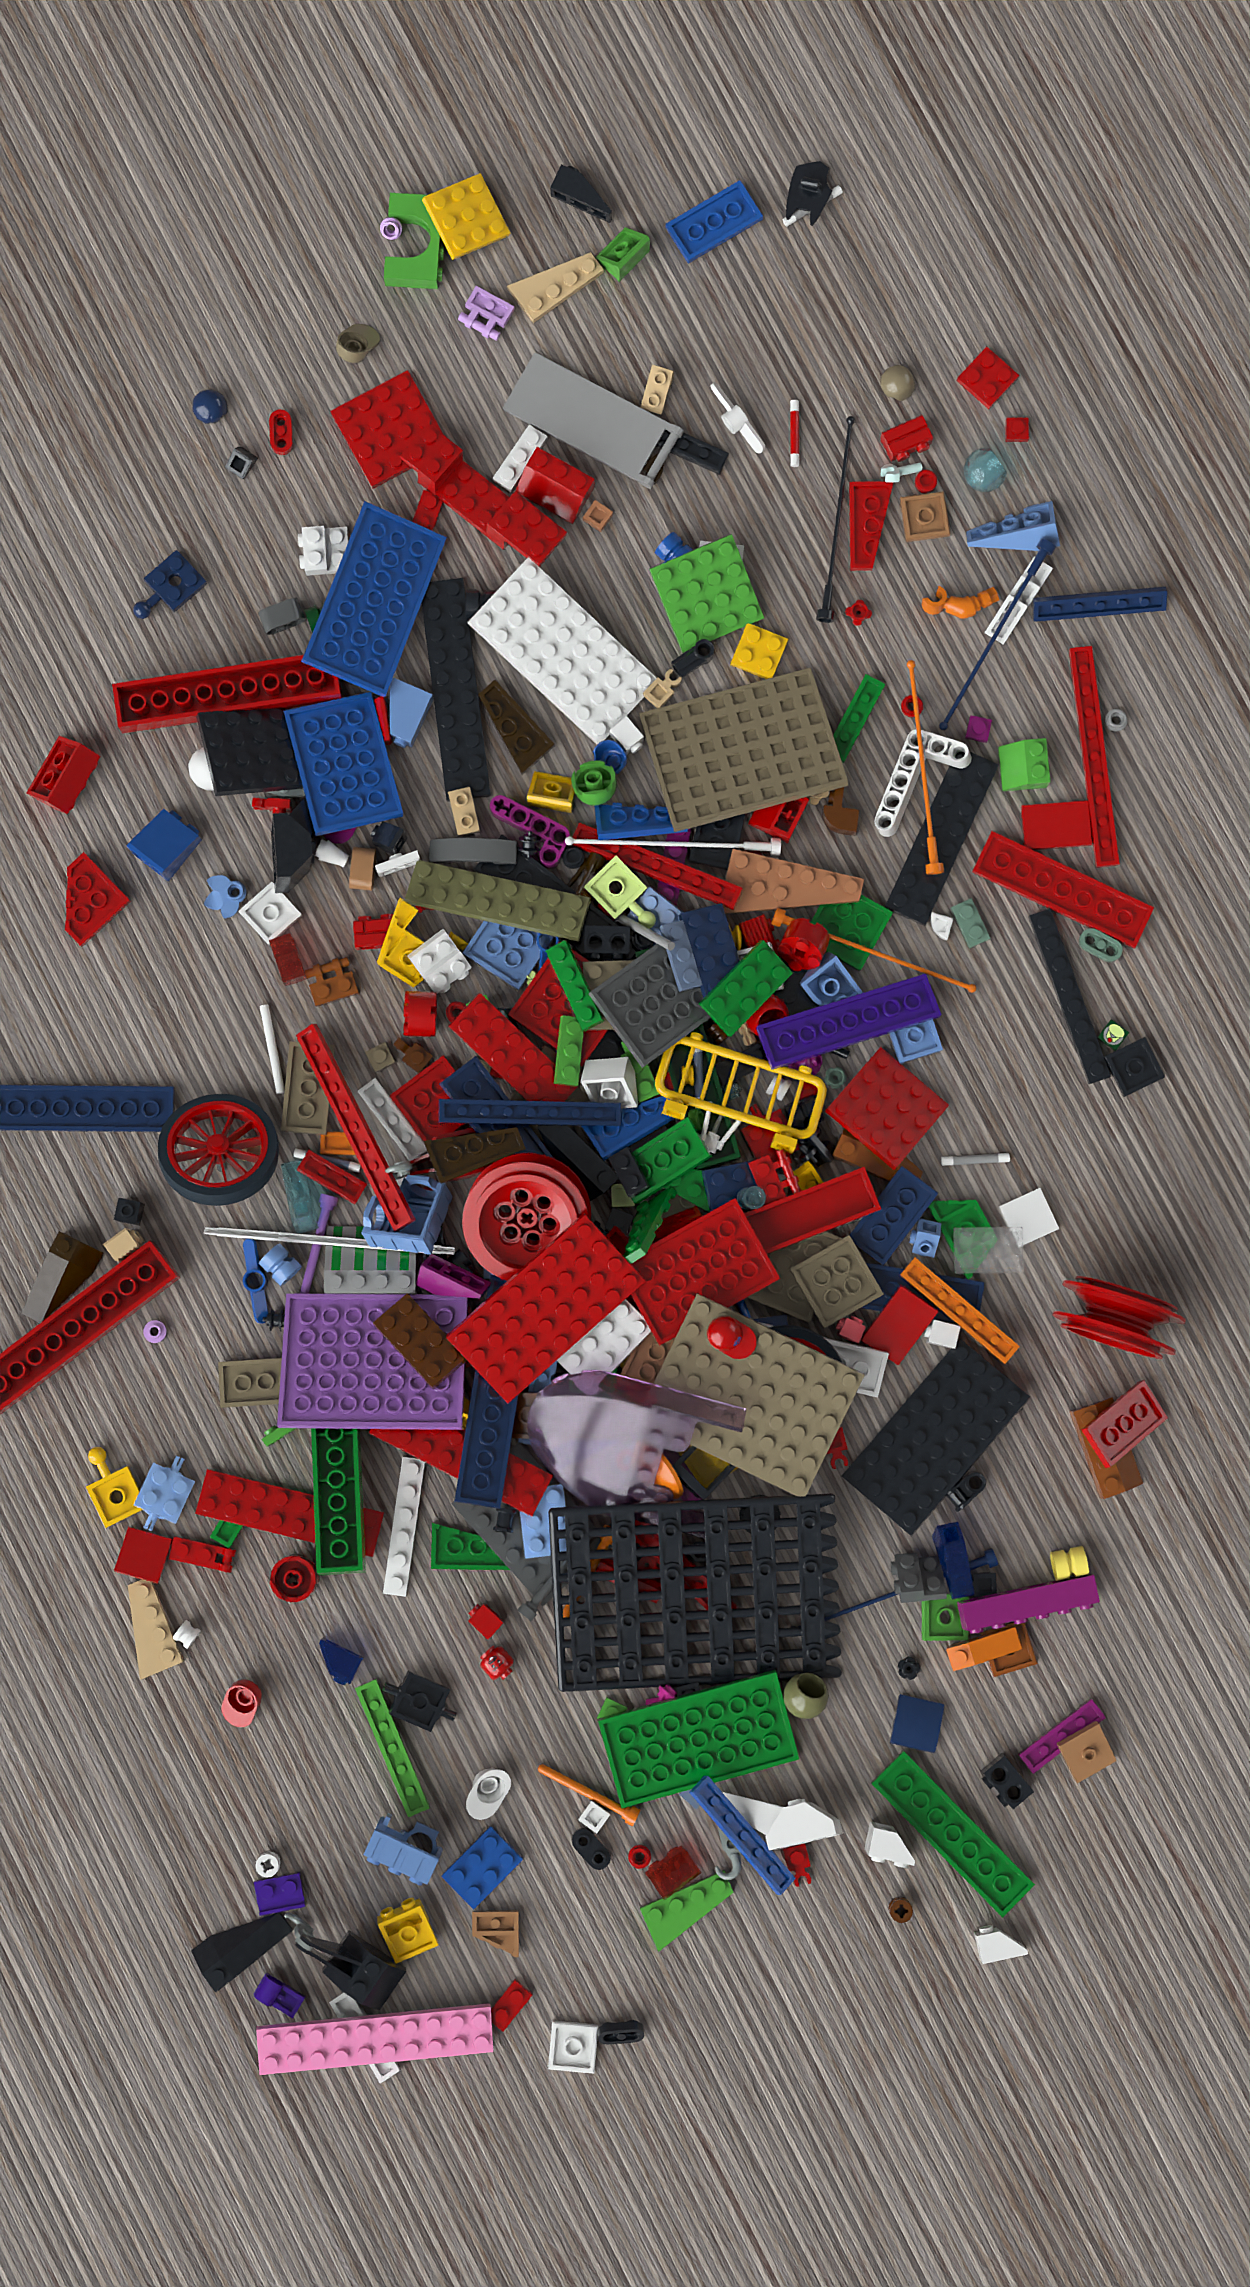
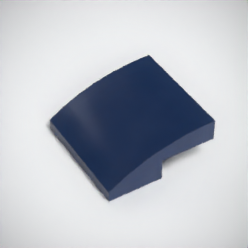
M900 1694L892 1725L890 1744L935 1753L945 1704Z

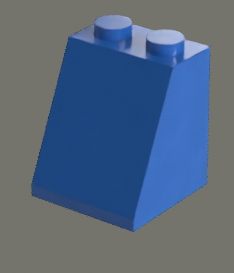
M163 809L127 844V848L133 855L169 882L202 839L198 835L200 831L190 823L187 826L181 822L182 817L173 810L168 812Z

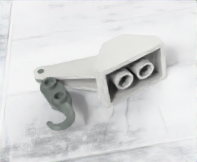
M722 1792L752 1828L766 1835L769 1850H778L843 1834L839 1819L814 1803L805 1802V1799L789 1801L788 1806L783 1807ZM718 1827L722 1848L731 1859L733 1869L729 1873H723L716 1866L715 1871L720 1878L731 1880L736 1878L741 1871V1852Z

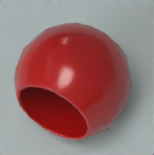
M772 994L745 1023L750 1032L759 1036L756 1030L757 1026L788 1017L789 1011L784 1001Z

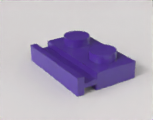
M300 1872L254 1881L259 1916L306 1906Z

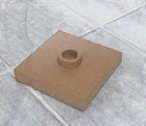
M1097 1721L1056 1743L1076 1783L1083 1781L1117 1761Z

